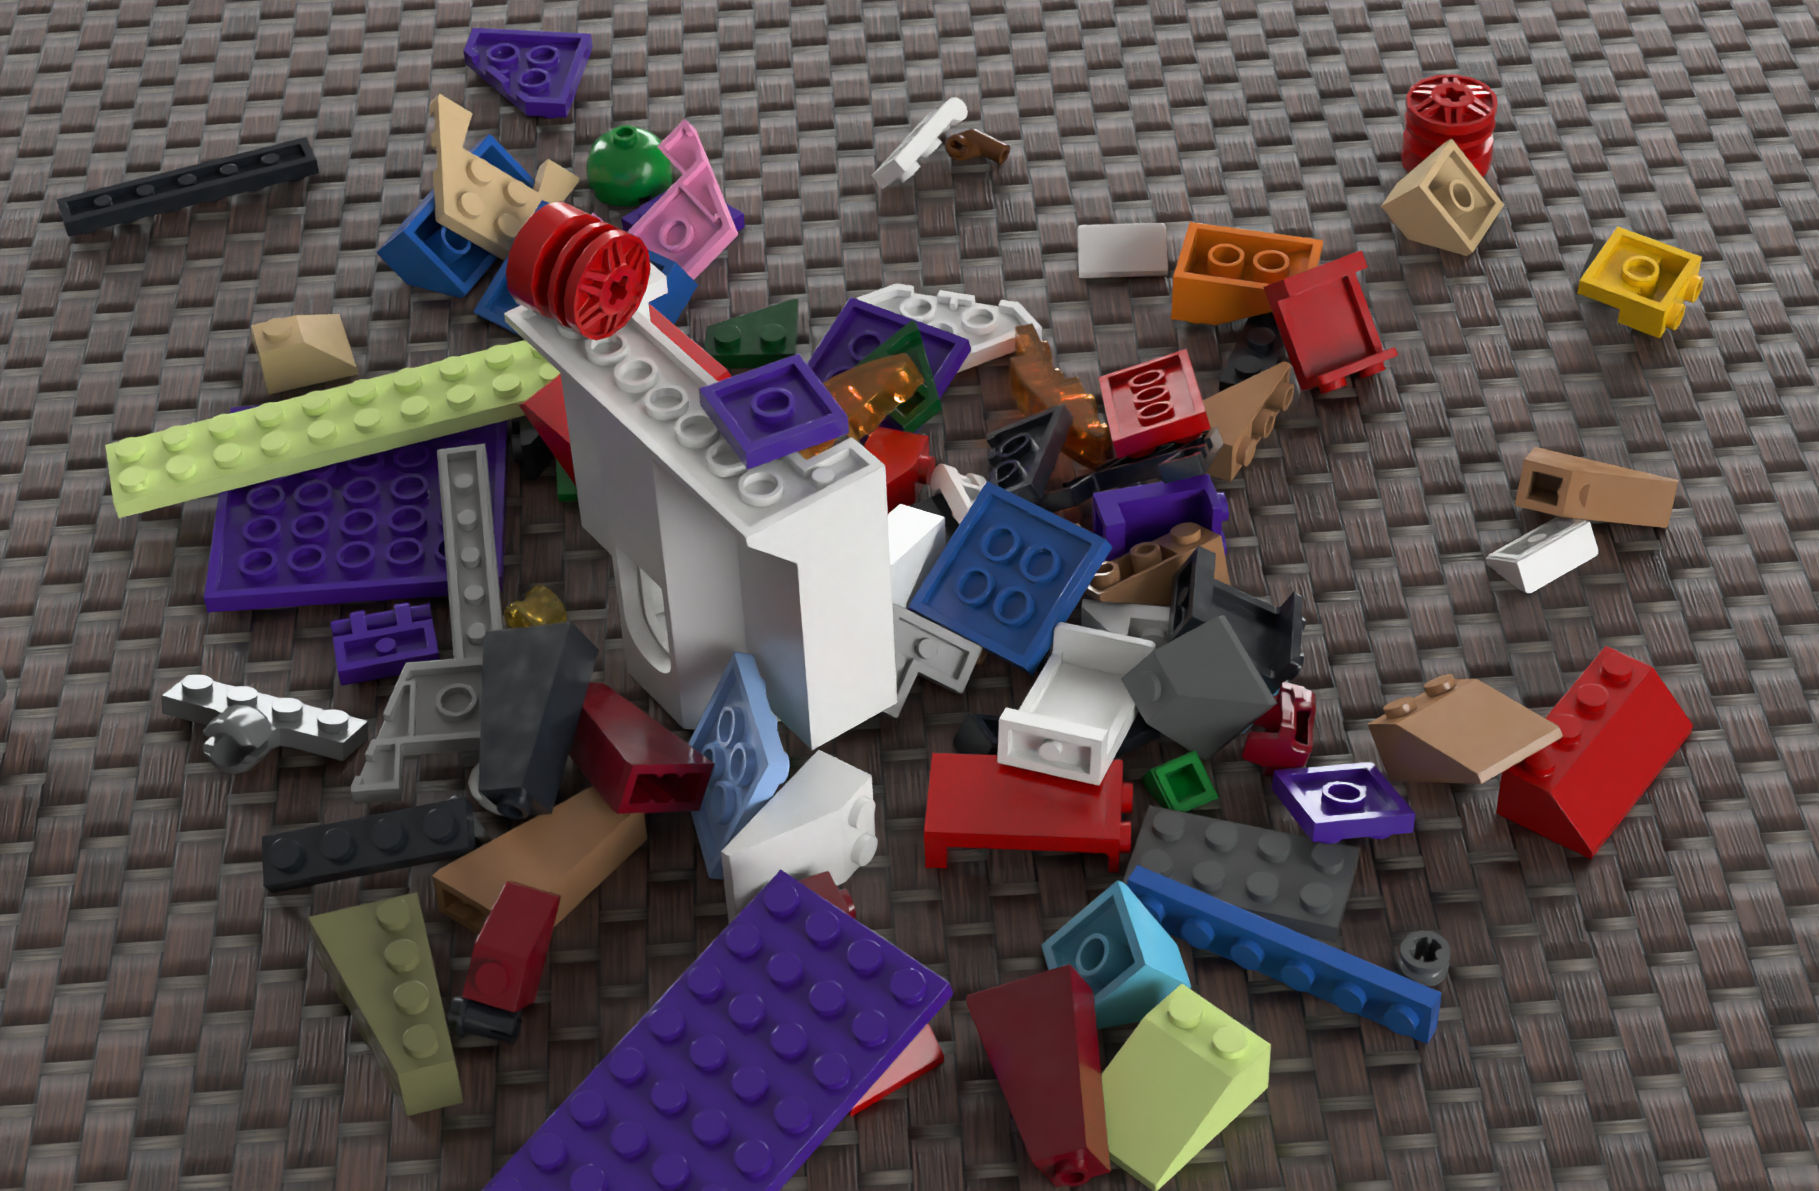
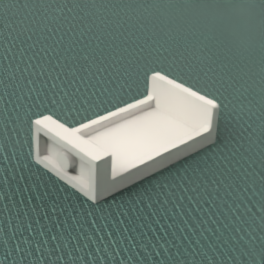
M1059 622L1054 629L1052 654L1020 709L1005 708L999 718L997 763L1100 785L1139 712L1121 678L1154 651L1156 644L1150 640Z

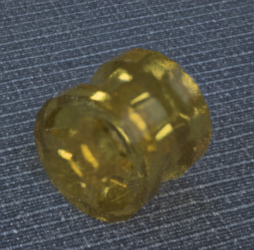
M538 584L527 591L525 600L522 602L516 600L505 607L504 618L508 628L512 629L567 622V613L559 598L550 589Z

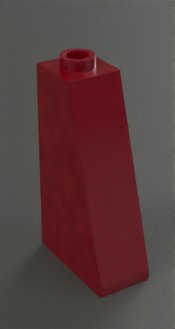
M589 682L569 756L608 806L617 814L700 811L714 763L603 682Z
M1070 964L966 995L967 1007L1032 1163L1056 1187L1079 1186L1088 1182L1092 1177L1110 1173L1094 993L1092 988Z

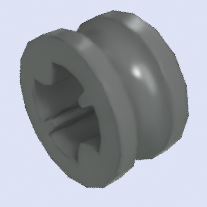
M1425 930L1415 931L1405 936L1401 942L1398 965L1401 976L1427 987L1435 986L1444 981L1448 975L1451 952L1448 941L1435 932ZM1425 955V960H1428L1429 957L1434 958V961L1428 963L1423 962L1424 957H1421L1418 961L1415 959V956Z

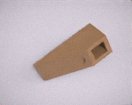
M1285 361L1203 400L1211 428L1218 426L1224 444L1204 474L1231 482L1242 465L1247 467L1251 463L1256 445L1261 438H1267L1270 435L1276 416L1280 410L1286 411L1292 401L1294 384L1289 383L1290 363Z
M1534 447L1524 459L1514 506L1566 518L1668 528L1679 480Z
M1193 522L1178 524L1170 530V533L1151 542L1136 544L1130 549V552L1112 561L1103 562L1084 593L1102 602L1170 606L1173 576L1198 545L1216 553L1214 579L1230 586L1222 536Z

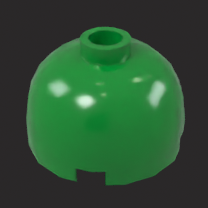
M630 125L618 126L602 134L593 143L587 158L586 174L589 189L592 188L594 190L595 197L599 201L613 206L625 207L640 205L639 198L647 197L651 194L655 198L670 188L673 179L670 160L657 147L662 141L652 132Z

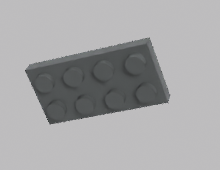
M1149 805L1123 883L1127 885V879L1137 865L1303 935L1337 942L1358 865L1360 848L1339 843L1325 844L1312 842L1309 837Z

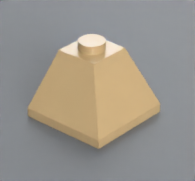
M1451 138L1402 178L1381 207L1388 214L1392 223L1401 230L1408 240L1467 256L1474 252L1504 204Z
M340 314L295 315L286 318H274L264 323L251 325V335L268 395L358 374Z

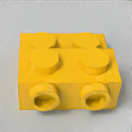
M1617 226L1579 280L1577 294L1620 309L1617 323L1660 338L1667 328L1675 331L1679 327L1686 306L1683 304L1685 300L1691 303L1697 300L1704 283V278L1698 276L1702 257Z

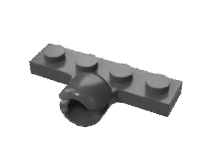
M187 675L162 695V714L207 725L203 730V735L210 738L203 743L204 754L214 767L225 773L242 774L251 770L267 756L272 748L278 746L291 747L344 761L368 739L367 720L348 716L346 712L341 710H325L305 705L295 698H278L259 693L252 687H235L216 682L206 675Z

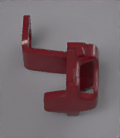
M1282 682L1277 695H1272L1277 704L1253 723L1254 725L1264 727V732H1250L1242 748V758L1262 766L1263 775L1272 777L1274 770L1304 767L1313 748L1316 695L1303 686Z

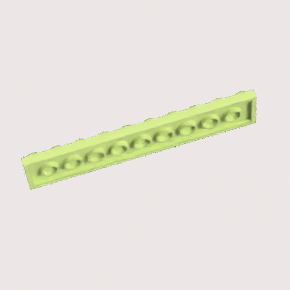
M526 340L507 345H496L487 350L459 357H448L443 361L415 368H404L398 372L371 379H360L351 384L323 391H312L303 396L279 402H269L259 407L231 414H220L211 419L183 426H172L166 430L139 437L125 438L119 442L105 445L114 507L118 517L122 518L524 416L525 414L519 405L559 375L560 372Z

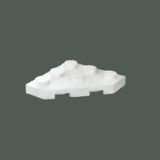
M898 283L857 297L858 300L968 339L971 352L958 372L1042 341V327L1019 302L1001 300L999 306L975 303L974 295L942 290L939 291L937 297L914 293V286Z

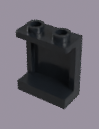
M1198 545L1173 576L1167 643L1217 616L1225 615L1269 691L1274 695L1281 687L1282 682H1285L1287 679L1291 681L1298 675L1303 665L1304 654L1300 652L1301 635L1306 625V619L1302 616L1303 596L1293 592L1280 607H1275L1214 579L1216 553Z

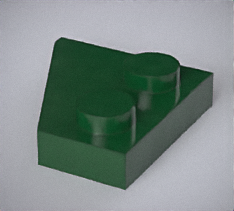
M790 299L707 326L704 350L726 369H756L796 355L799 328V300Z
M911 320L844 374L848 385L900 431L914 433L942 410L921 334L914 320Z

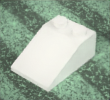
M818 750L721 851L729 924L780 869L798 881L829 871L837 886L846 882L859 866H865L871 861L878 845V840L875 837V801H873L872 775Z

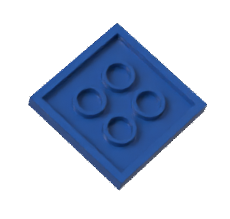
M987 481L908 607L915 614L983 647L982 650L1033 676L1053 644L1055 627L1059 622L1066 623L1112 549V546L1106 539Z

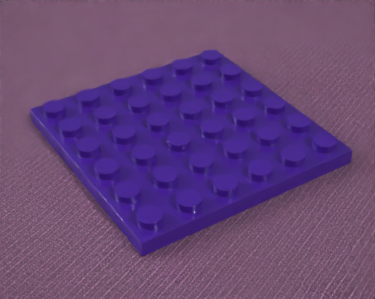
M260 405L231 407L230 414L259 407ZM510 419L219 493L204 594L207 612L448 596L437 450L485 444L487 452L500 592H503Z

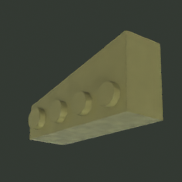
M418 892L308 917L318 960L325 973L328 972L336 992L344 1006H347L351 1012L366 1044H369L376 1056L378 1066L406 1115L410 1116L464 1103Z

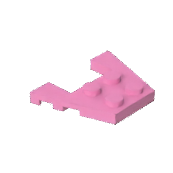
M684 119L657 146L682 173V176L629 229L628 233L641 238L648 250L676 262L695 280L738 236V232L698 133Z

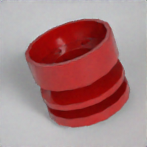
M1457 74L1435 75L1424 78L1411 86L1406 96V112L1404 116L1406 128L1403 132L1401 150L1402 165L1408 173L1411 172L1443 143L1452 138L1482 177L1486 175L1492 161L1494 143L1492 133L1496 125L1495 116L1498 108L1496 94L1487 84L1474 78Z
M562 201L546 204L529 217L513 242L506 268L508 291L516 303L542 316L554 319L558 324L570 328L584 337L593 340L608 338L627 324L642 301L647 289L651 269L649 251L641 238L604 221L601 222L599 218Z

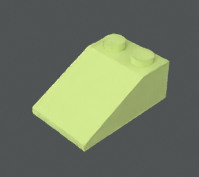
M1180 984L1144 1016L1101 1074L1109 1159L1152 1191H1158L1268 1088L1271 1044L1185 985Z

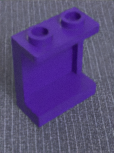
M1209 474L1197 475L1166 484L1162 481L1093 493V533L1106 539L1112 546L1104 562L1112 561L1130 552V549L1136 544L1151 542L1170 533L1174 526L1188 522L1196 523L1221 535L1225 557L1227 555L1222 522L1228 521V504L1224 493L1216 492Z

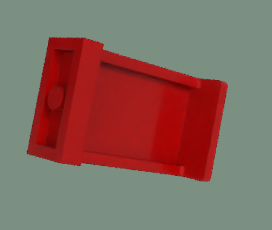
M932 753L924 825L925 868H947L949 847L1105 853L1108 855V873H1119L1120 853H1131L1132 821H1121L1122 814H1132L1133 782H1123V760L1113 759L1100 785H1094L997 763V755Z

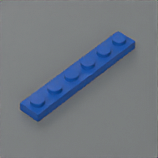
M1137 865L1127 879L1128 888L1168 934L1185 940L1196 948L1211 951L1236 962L1245 969L1255 970L1281 981L1296 991L1309 993L1337 1005L1345 1012L1358 1014L1386 1026L1399 1035L1409 1036L1428 1044L1437 1029L1441 992L1139 865Z

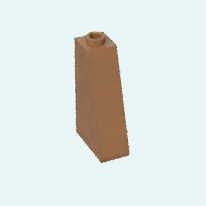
M591 786L554 806L552 814L538 815L440 868L432 875L439 911L479 935L506 881L511 880L561 895L554 923L555 927L647 840L644 813L617 814L608 806L597 790Z

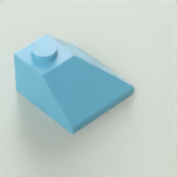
M1119 880L1041 944L1048 970L1070 964L1092 988L1097 1029L1140 1022L1144 1016L1180 984L1185 985L1189 989L1191 988L1177 944L1128 886Z

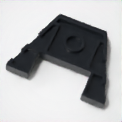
M1218 426L1203 431L1200 437L1186 443L1172 441L1156 446L1152 453L1143 457L1130 458L1125 456L1119 459L1116 457L1095 467L1096 472L1078 476L1062 483L1063 489L1052 492L1045 491L1043 498L1036 505L1047 511L1056 512L1080 505L1091 498L1093 493L1117 487L1121 489L1148 484L1147 480L1160 477L1161 482L1164 481V484L1204 474L1224 445Z

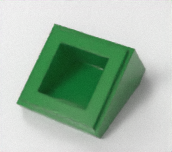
M1196 750L1152 768L1141 777L1145 788L1158 804L1165 809L1186 813L1219 798Z

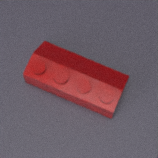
M1605 646L1545 718L1560 727L1563 737L1502 772L1496 814L1592 859L1692 733L1693 724L1652 666Z

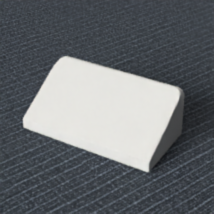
M1164 223L1080 225L1078 227L1077 253L1079 278L1168 276L1167 236Z
M1555 517L1489 554L1486 557V562L1488 566L1524 593H1532L1596 557L1598 547L1589 521Z

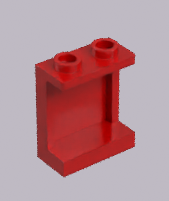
M1362 250L1263 287L1301 391L1319 387L1320 393L1324 394L1347 385L1345 376L1357 372L1359 378L1362 379L1386 370L1383 361L1398 356L1395 347L1389 349L1382 347L1356 272L1368 268Z

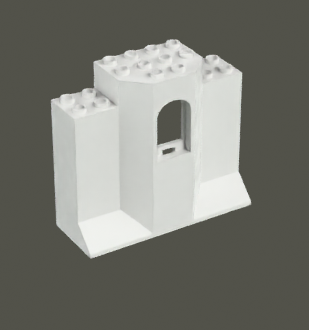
M650 263L651 269L647 289L637 311L627 324L611 337L600 340L584 337L572 329L558 324L556 320L542 316L522 305L505 312V322L561 374L582 527L612 555L627 672L683 729L695 730L734 652L754 654L760 677L765 680L766 696L772 714L776 716L777 722L782 721L811 750L896 704L897 685L885 465L851 437L808 460L798 452L747 470L700 406L699 388L718 381L650 322L648 302L668 293L666 276L652 263Z

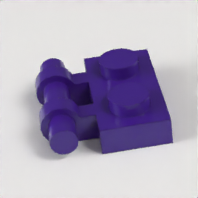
M409 602L394 604L395 610L365 615L364 610L349 613L350 618L330 621L341 686L400 675L407 662L440 660L430 604L410 607Z

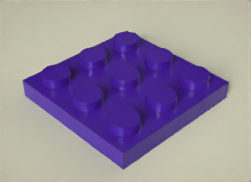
M850 297L807 364L848 415L849 433L845 434V436L853 437L858 441L866 443L874 426L898 429L848 385L844 374L914 319ZM914 320L918 325L939 398H941L971 352L969 340ZM922 426L918 428L914 433L918 434Z

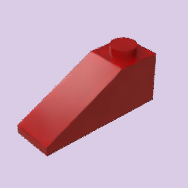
M874 426L864 448L885 465L887 508L889 514L899 504L910 506L915 503L923 485H929L931 482V476L935 469V458L929 456V436Z

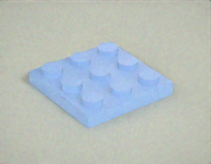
M733 653L688 743L714 763L700 811H691L709 878L724 880L721 851L772 799L779 784L785 782L789 772V757L783 750L777 731V718L771 712L766 696L765 680L760 677L754 654Z

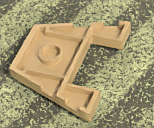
M439 94L431 101L429 106L430 116L435 117V131L431 134L432 149L437 152V169L433 171L436 222L505 261L517 233L535 212L541 200L548 203L563 202L579 183L580 178L547 159L539 166L533 189H531L523 182L516 180L489 164L486 160L477 157L463 148L473 113Z

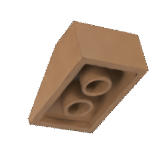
M1453 674L1443 675L1428 681L1423 686L1425 692L1415 698L1412 696L1403 697L1383 707L1385 714L1367 724L1390 781L1482 784L1563 737L1559 726L1478 679H1455Z

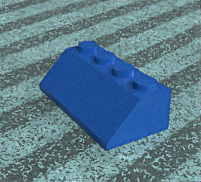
M491 134L487 135L469 150L472 154L486 160L489 164L533 189L535 180ZM434 188L376 252L406 284L458 298L464 297L498 258L436 222Z

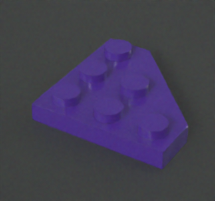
M473 28L463 51L465 64L525 115L542 116L551 119L557 117L567 118L593 45L591 34Z

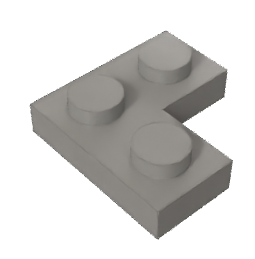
M893 603L897 703L880 713L889 718L898 719L917 675L955 694H962L983 647Z

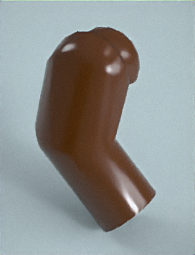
M970 129L950 135L946 139L945 150L950 158L957 161L984 156L998 164H1002L1009 155L1010 145L982 131Z

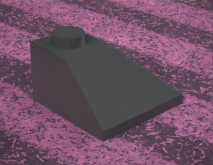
M1225 615L1217 616L1155 649L1121 678L1148 725L1191 752L1196 750L1198 756L1204 760L1212 758L1277 704Z

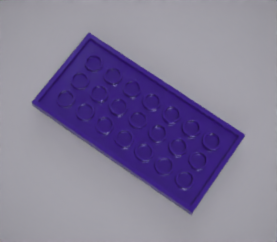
M780 869L481 1191H779L951 998L953 991L950 983Z

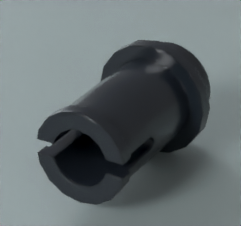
M455 996L449 1008L447 1028L456 1030L457 1037L465 1038L469 1033L514 1045L521 1030L523 1012L520 1009L514 1013L471 999Z

